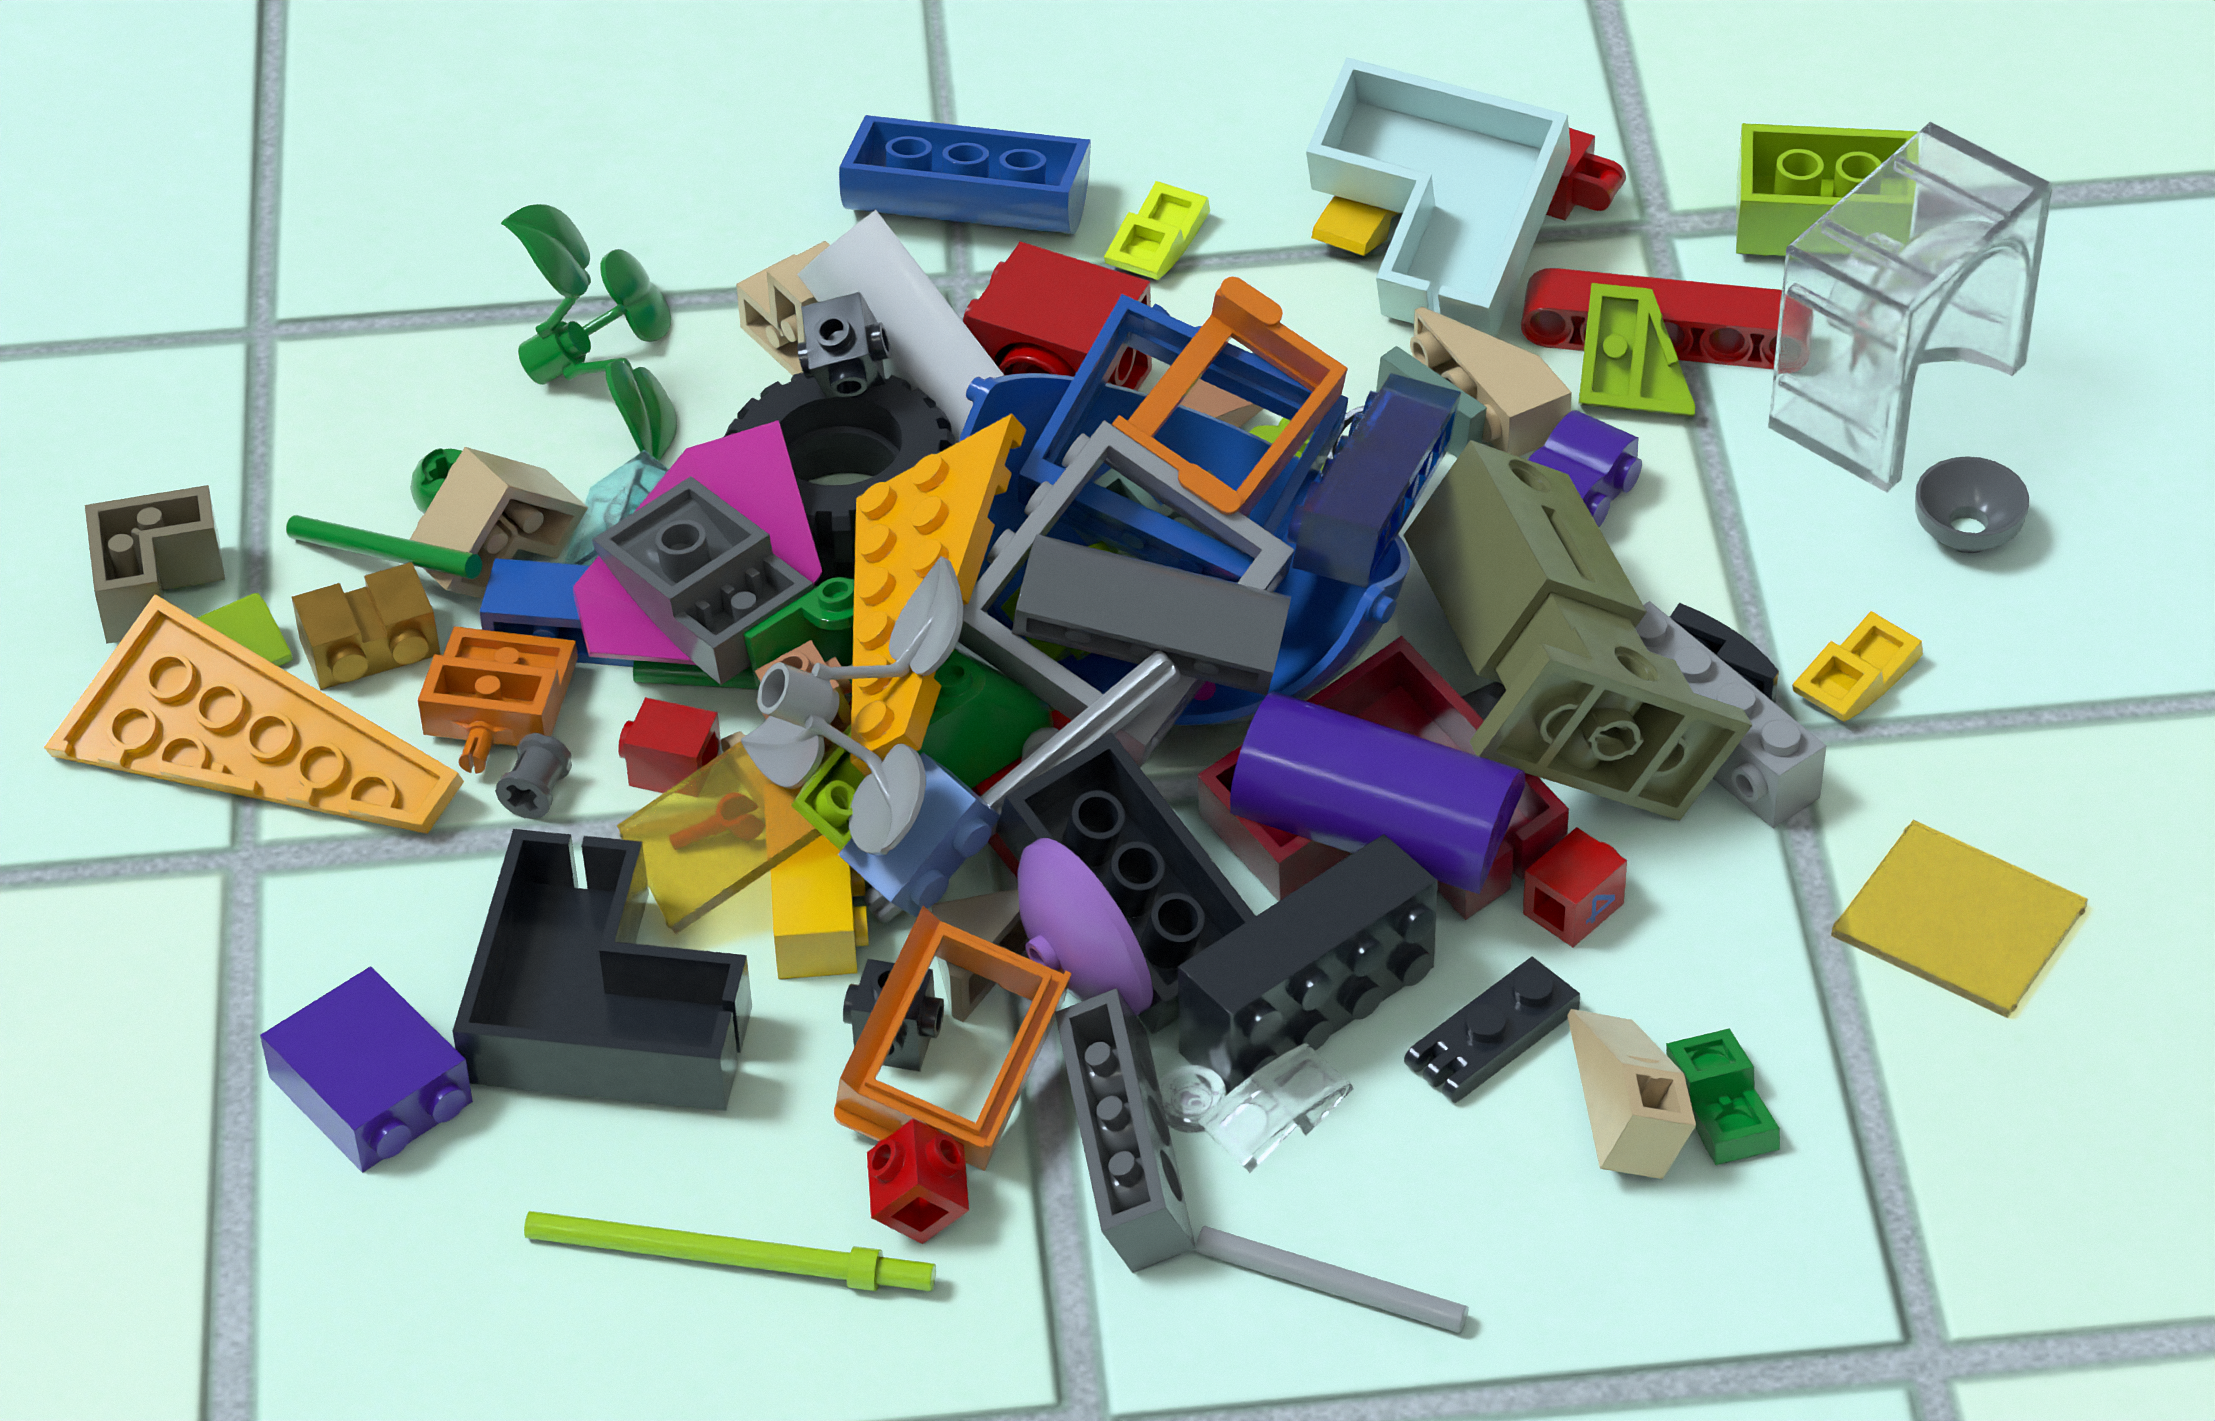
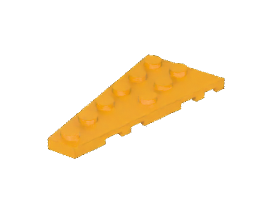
M1013 414L1000 419L938 454H930L922 458L914 467L886 482L872 485L864 494L856 498L853 666L891 665L897 661L892 658L889 652V643L894 625L902 609L940 556L947 558L952 563L960 587L963 605L969 604L995 526L987 516L994 495L1004 493L1007 490L1012 473L1004 465L1010 448L1021 447L1026 428ZM910 668L903 677L852 679L851 739L877 754L882 762L889 751L897 744L902 743L916 751L920 750L941 685L934 679L935 672L922 676L916 674ZM850 754V762L865 777L872 773L869 766L863 760Z
M156 594L44 746V749L51 757L425 834L429 833L464 783L462 777L455 770Z

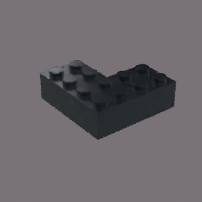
M513 829L452 1030L455 1049L466 1059L470 1084L726 1111L738 1066L737 1053H741L752 1010L747 955L635 944L649 896L642 841L584 836L581 847L587 889L578 888L571 834Z

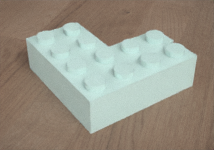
M1346 57L1306 150L1312 190L1402 213V217L1376 276L1381 315L1414 324L1415 309L1425 307L1488 335L1497 336L1571 154L1568 114Z

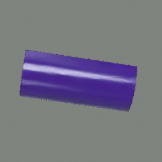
M1271 691L1258 707L1245 736L1232 782L1230 814L1350 853H1355L1385 834L1438 881L1480 894L1525 788V772L1515 767Z

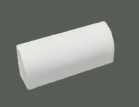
M875 210L828 246L797 275L818 302L861 292L877 322L883 323L889 338L891 358L883 360L885 378L888 379L891 374L902 378L911 385V391L919 388L936 402V407L938 406L949 419L956 444L960 440L962 430L973 406V402L966 398V391L971 381L976 377L986 379L988 377L996 378L1005 375L877 210Z

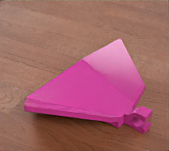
M779 420L686 448L635 510H639L691 476L770 535L773 554L810 580L813 586L822 574V568ZM598 556L573 586L575 604L589 657L696 665L653 623L615 578L601 557Z

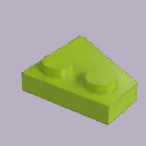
M1592 283L1579 405L1695 416L1694 400L1690 394L1652 289Z

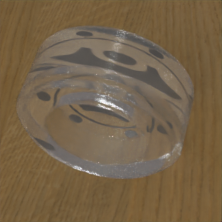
M1197 1065L1181 1066L1168 1072L1159 1083L1167 1123L1172 1129L1184 1133L1204 1132L1216 1126L1223 1118L1226 1110V1089L1223 1080L1214 1071Z

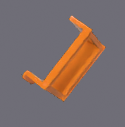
M1234 276L1223 280L1215 293L1210 317L1127 421L1119 415L1112 423V426L1179 471V484L1193 495L1224 515H1232L1238 511L1247 517L1341 396L1348 368L1280 323L1283 315L1281 306L1242 279ZM1231 338L1312 391V394L1237 491L1198 465L1189 463L1153 438Z
M922 906L840 1076L834 1107L835 1120L844 1127L876 1141H881L914 1118L964 1144L966 1163L985 1171L1056 1019L1055 1012L1060 1010L1065 1001L1072 973L1066 970L1064 974L942 922L926 907ZM935 956L998 983L1000 987L1032 1001L976 1123L876 1080Z

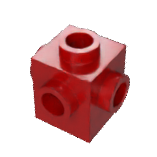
M913 1118L890 1136L879 1141L875 1147L867 1152L871 1218L923 1244L969 1211L964 1144L954 1140L951 1136L943 1134Z

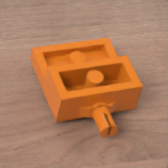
M454 626L444 654H434L417 700L423 735L466 740L458 763L463 770L469 773L472 772L474 765L475 774L485 770L489 752L494 744L518 746L523 737L532 733L552 736L578 659L576 641Z

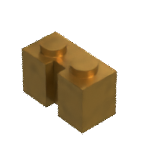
M412 562L365 575L366 587L346 593L343 592L341 584L337 583L291 597L299 639L320 690L432 658L434 654L441 655L434 611Z

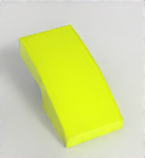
M1155 181L1138 214L1128 212L1104 255L1105 263L1159 280L1179 260L1211 211L1208 197Z

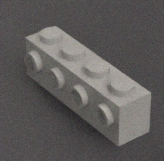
M1650 601L1645 603L1643 606L1647 613L1635 629L1649 652L1675 660L1693 693L1742 708L1752 723V727L1723 763L1713 779L1772 828H1775L1818 800L1821 795L1827 745Z

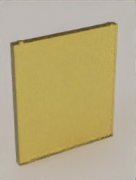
M741 741L617 825L619 836L622 840L643 842L648 887L665 917L666 926L672 929L675 934L681 932L823 835L791 806L803 786L797 789H789L772 782L758 769Z
M1913 819L1904 828L1902 835L1840 918L1834 922L1831 936L2008 1018L2017 1009L2020 1000L2076 921L2085 913L2088 898Z

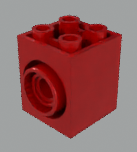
M1020 241L1006 262L1001 261L996 265L991 275L990 283L980 298L970 301L964 313L963 323L1005 376L1039 373L1074 377L1121 294L1151 307L1150 281ZM1127 346L1107 383L1138 391L1152 370V357Z

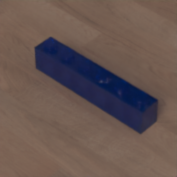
M1390 373L1379 392L1370 390L1363 412H1356L1348 436L1341 435L1334 459L1328 457L1322 468L1319 482H1311L1304 506L1297 504L1287 534V542L1296 544L1292 568L1356 586L1368 587L1450 447L1461 391Z

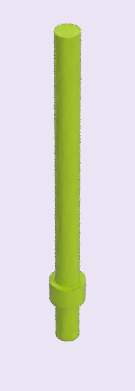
M529 1211L524 1224V1236L528 1239L847 1280L848 1288L877 1291L879 1285L932 1291L936 1279L935 1263L883 1257V1251L874 1248L853 1246L851 1252L537 1211Z

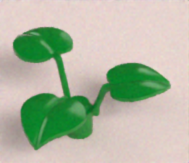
M533 204L515 211L501 222V225L509 229L522 242L546 280L559 294L565 297L547 321L536 326L537 334L519 345L518 355L523 369L534 382L540 385H545L563 374L569 381L578 375L605 371L610 393L640 451L646 469L651 468L660 461L672 443L677 430L676 413L666 391L648 369L638 367L633 370L631 363L626 358L583 362L585 361L586 354L591 350L589 335L613 322L623 314L632 331L640 340L653 342L665 336L671 325V314L666 299L656 285L650 281L646 270L633 255L622 249H615L602 258L600 271L607 292L618 305L583 327L575 321H570L569 323L561 321L579 297L585 294L591 283V277L585 270L590 263L588 246L572 220L561 210L553 206Z

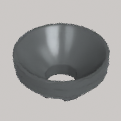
M1965 456L1940 461L1929 467L1920 476L1916 485L1915 512L1918 522L1933 538L1951 548L1957 549L1958 552L1979 553L1983 550H1989L2005 544L2021 531L2028 514L2029 493L2024 482L2008 467L1989 459ZM1960 518H1971L1983 524L1985 529L1978 533L1956 530L1951 523Z

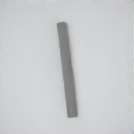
M1208 1226L1202 1227L1197 1239V1253L1461 1333L1467 1320L1469 1307Z

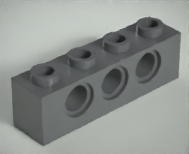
M1117 988L1055 1012L1101 1232L1132 1273L1196 1249L1146 1029Z

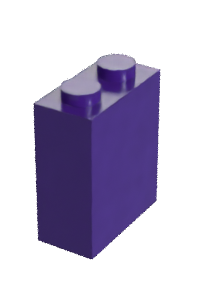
M372 966L260 1034L269 1078L362 1173L380 1161L394 1157L408 1143L439 1123L450 1121L464 1107L473 1102L466 1059Z

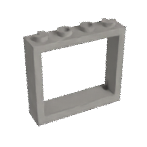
M1105 420L1091 438L1083 433L1074 441L1062 461V466L1066 470L1055 484L1052 485L1044 481L1038 487L1024 511L1029 517L1019 530L1014 533L1007 529L995 542L987 556V561L991 563L990 567L979 581H976L969 604L963 605V625L958 638L960 644L1005 675L1025 686L1037 697L1070 720L1076 718L1103 694L1023 638L1013 634L1007 627L986 614V611L1029 558L1036 534L1047 535L1103 462L1218 541L1253 557L1255 560L1237 582L1238 584L1274 592L1287 576L1295 551L1237 511L1232 515H1224L1193 495L1179 484V471ZM1180 675L1179 681L1114 734L1140 768L1206 681Z

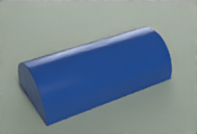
M865 115L839 166L841 202L845 209L869 212L877 210L878 213L1075 234L1081 222L1086 200L1091 140Z

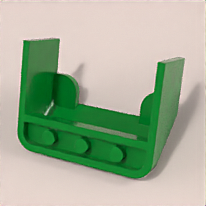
M843 577L828 579L817 588L743 633L757 690L759 689L760 681L755 670L810 640L824 662L836 657L841 667H848L853 664V579ZM957 641L949 657L935 672L934 679L941 685L921 749L916 752L919 756L925 753L949 769L972 789L1021 757L1023 745L1032 732L1040 728H1054L1050 705Z

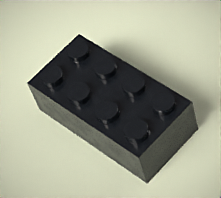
M1112 732L1005 796L995 831L1019 862L1023 850L1040 838L1055 840L1072 851L1086 864L1103 884L1123 913L1142 950L1152 981L1153 998L1151 1006L1145 1012L1138 1015L1149 1032L1153 1035L1179 1019L1178 966L1254 918L1256 915Z
M1383 834L1179 965V1053L1232 1101L1252 1087H1261L1268 1083L1279 1069L1302 1054L1318 1050L1332 1034L1353 1020H1361L1368 1017L1382 1001L1403 987L1413 986L1422 981L1429 971L1434 968L1438 880Z

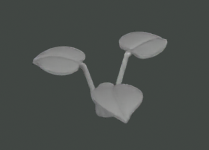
M940 556L912 594L894 625L889 643V652L892 658L897 660L891 665L829 667L816 663L811 673L781 662L776 663L763 676L757 695L760 711L769 715V717L758 728L741 739V743L758 769L772 782L789 789H797L803 786L817 771L824 754V737L863 760L869 766L872 773L864 778L854 794L851 803L853 815L849 817V829L857 847L873 855H887L889 850H892L901 842L914 824L925 794V768L919 754L910 746L902 743L895 745L882 762L877 754L829 725L839 707V694L832 688L830 680L903 677L910 668L916 674L927 676L935 672L946 661L960 636L964 609L960 587L952 563Z

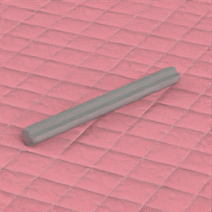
M1161 650L1155 651L985 792L981 798L1000 814L1005 796L1109 733L1116 734L1179 681L1181 676L1178 667ZM997 823L992 827L990 837L996 833ZM873 886L865 893L864 901L867 907L883 923L889 922L903 910L888 901Z

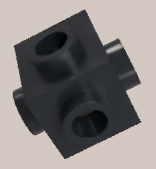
M861 292L801 307L805 342L798 343L797 345L800 365L807 379L815 378L827 399L837 396H856L863 393L866 389L886 384L883 360L891 358L889 338L883 323L877 322Z
M867 959L859 985L850 984L848 986L843 1005V1022L852 1025L854 1047L895 963ZM928 969L882 1066L921 1071L930 1040L939 1036L944 1016V999L935 997L933 969Z

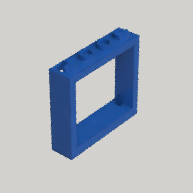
M1121 294L1019 472L1018 502L1027 505L1032 495L1044 481L1054 485L1066 470L1059 466L1127 346L1171 366L1202 326L1193 327L1171 317L1163 307L1156 303L1153 307H1150ZM1230 343L1226 344L1200 377L1201 380L1290 421L1312 394V391L1254 352L1250 353ZM1341 395L1314 429L1311 439L1262 526L1263 529L1281 541L1344 427L1349 399L1346 396ZM1091 481L1086 483L1058 519V521L1141 560L1234 583L1241 579L1255 560L1242 551Z

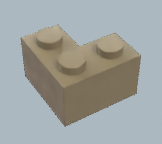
M209 485L84 505L94 592L106 644L121 642L155 594L164 599L163 590L225 580L219 533Z

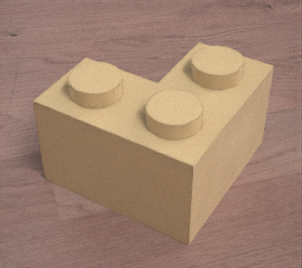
M826 241L798 255L793 254L736 284L740 328L792 376L803 372L797 350L798 343L805 342L801 307L818 302L797 274L830 246Z
M464 447L457 461L451 466L448 476L427 511L420 518L409 540L479 555L482 560V570L478 577L474 579L423 569L445 590L483 599L495 558L511 560L517 549H522L558 559L588 507L544 468Z

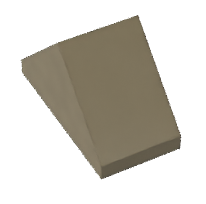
M1018 889L934 903L931 906L932 914L940 921L1021 955L1026 949V943L1030 941L1020 916ZM937 957L951 1015L953 1018L964 1022L996 985V982Z

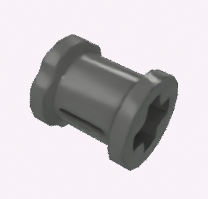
M532 733L523 737L517 746L518 760L512 771L506 772L500 777L495 792L500 803L513 814L523 818L536 819L548 813L553 801L551 792L556 782L569 774L572 768V755L568 748L556 738Z

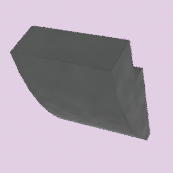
M691 476L592 539L595 551L645 614L686 656L720 685L751 666L743 633L814 589L813 583L773 554L770 535Z

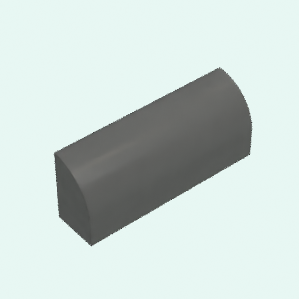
M1036 534L1015 609L1012 633L1135 664H1141L1155 651L1161 650L1175 663L1180 671V675L1267 695L1277 661L1291 596Z

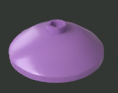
M1040 838L1023 850L1018 868V894L1021 920L1030 940L1025 945L1030 960L1063 974L1065 970L1072 973L1067 992L1081 1001L1117 988L1136 1016L1145 1012L1151 1006L1153 998L1149 969L1131 927L1109 892L1085 863L1057 841L1049 838Z

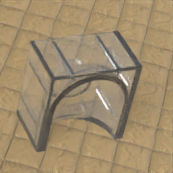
M1931 121L1786 247L1768 428L1888 493L1902 479L1913 387L1920 364L1940 361L1967 362L1991 367L2010 376L2016 374L2026 364L2053 183Z

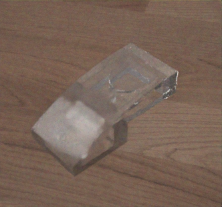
M1304 1043L1273 1060L1242 1082L1206 1113L1198 1123L1214 1141L1248 1173H1251L1295 1128L1307 1136L1354 1088L1348 1080L1307 1043Z

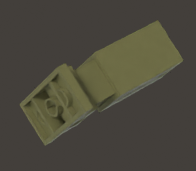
M1470 440L1403 536L1477 676L1502 683L1506 688V692L1469 741L1475 754L1521 769L1533 776L1680 821L1752 727V723L1742 708L1693 693L1675 660L1649 652L1646 649L1635 628L1647 611L1569 475Z

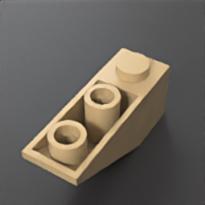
M1425 307L1415 309L1414 336L1410 339L1412 356L1487 407L1482 440L1487 443L1491 442L1498 450L1518 457L1543 447L1557 424L1571 412L1572 392L1542 358Z
M1571 1009L1567 1017L1600 1169L1663 1179L1696 1126L1684 1073L1632 1019Z

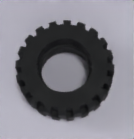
M803 372L794 374L791 382L782 385L777 381L764 388L760 393V400L752 397L737 413V418L731 422L724 435L725 437L779 420L822 568V574L815 586H819L831 578L843 577L853 580L855 578L856 498L864 494L872 485L886 482L914 467L922 458L930 454H938L955 444L951 423L946 414L938 406L936 407V402L919 388L911 391V385L906 380L891 374L888 379L885 378L886 384L866 389L859 395L852 397L837 396L827 399L815 378L807 379ZM835 473H858L872 476L864 481L846 485H821L808 482L812 479Z

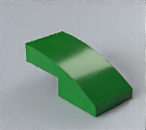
M1730 1028L1666 1043V1055L1684 1073L1696 1123L1695 1128L1715 1165L1780 1150V1128L1755 1090L1754 1066Z

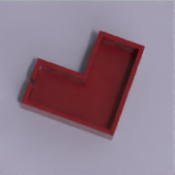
M1402 635L1306 700L1316 705L1474 755L1476 754L1469 741L1484 722ZM1240 745L1197 775L1199 815L1269 892L1280 901L1352 853L1230 814L1231 788L1242 745ZM1525 773V788L1480 894L1440 881L1437 882V891L1467 920L1511 889L1512 873L1521 881L1524 880L1525 870L1568 835L1569 808L1538 776Z

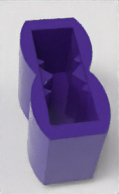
M1578 410L1568 413L1554 428L1545 445L1536 450L1527 459L1568 474L1598 527L1604 522L1611 501L1622 491L1627 493L1634 487L1642 469V460L1638 458L1639 437Z

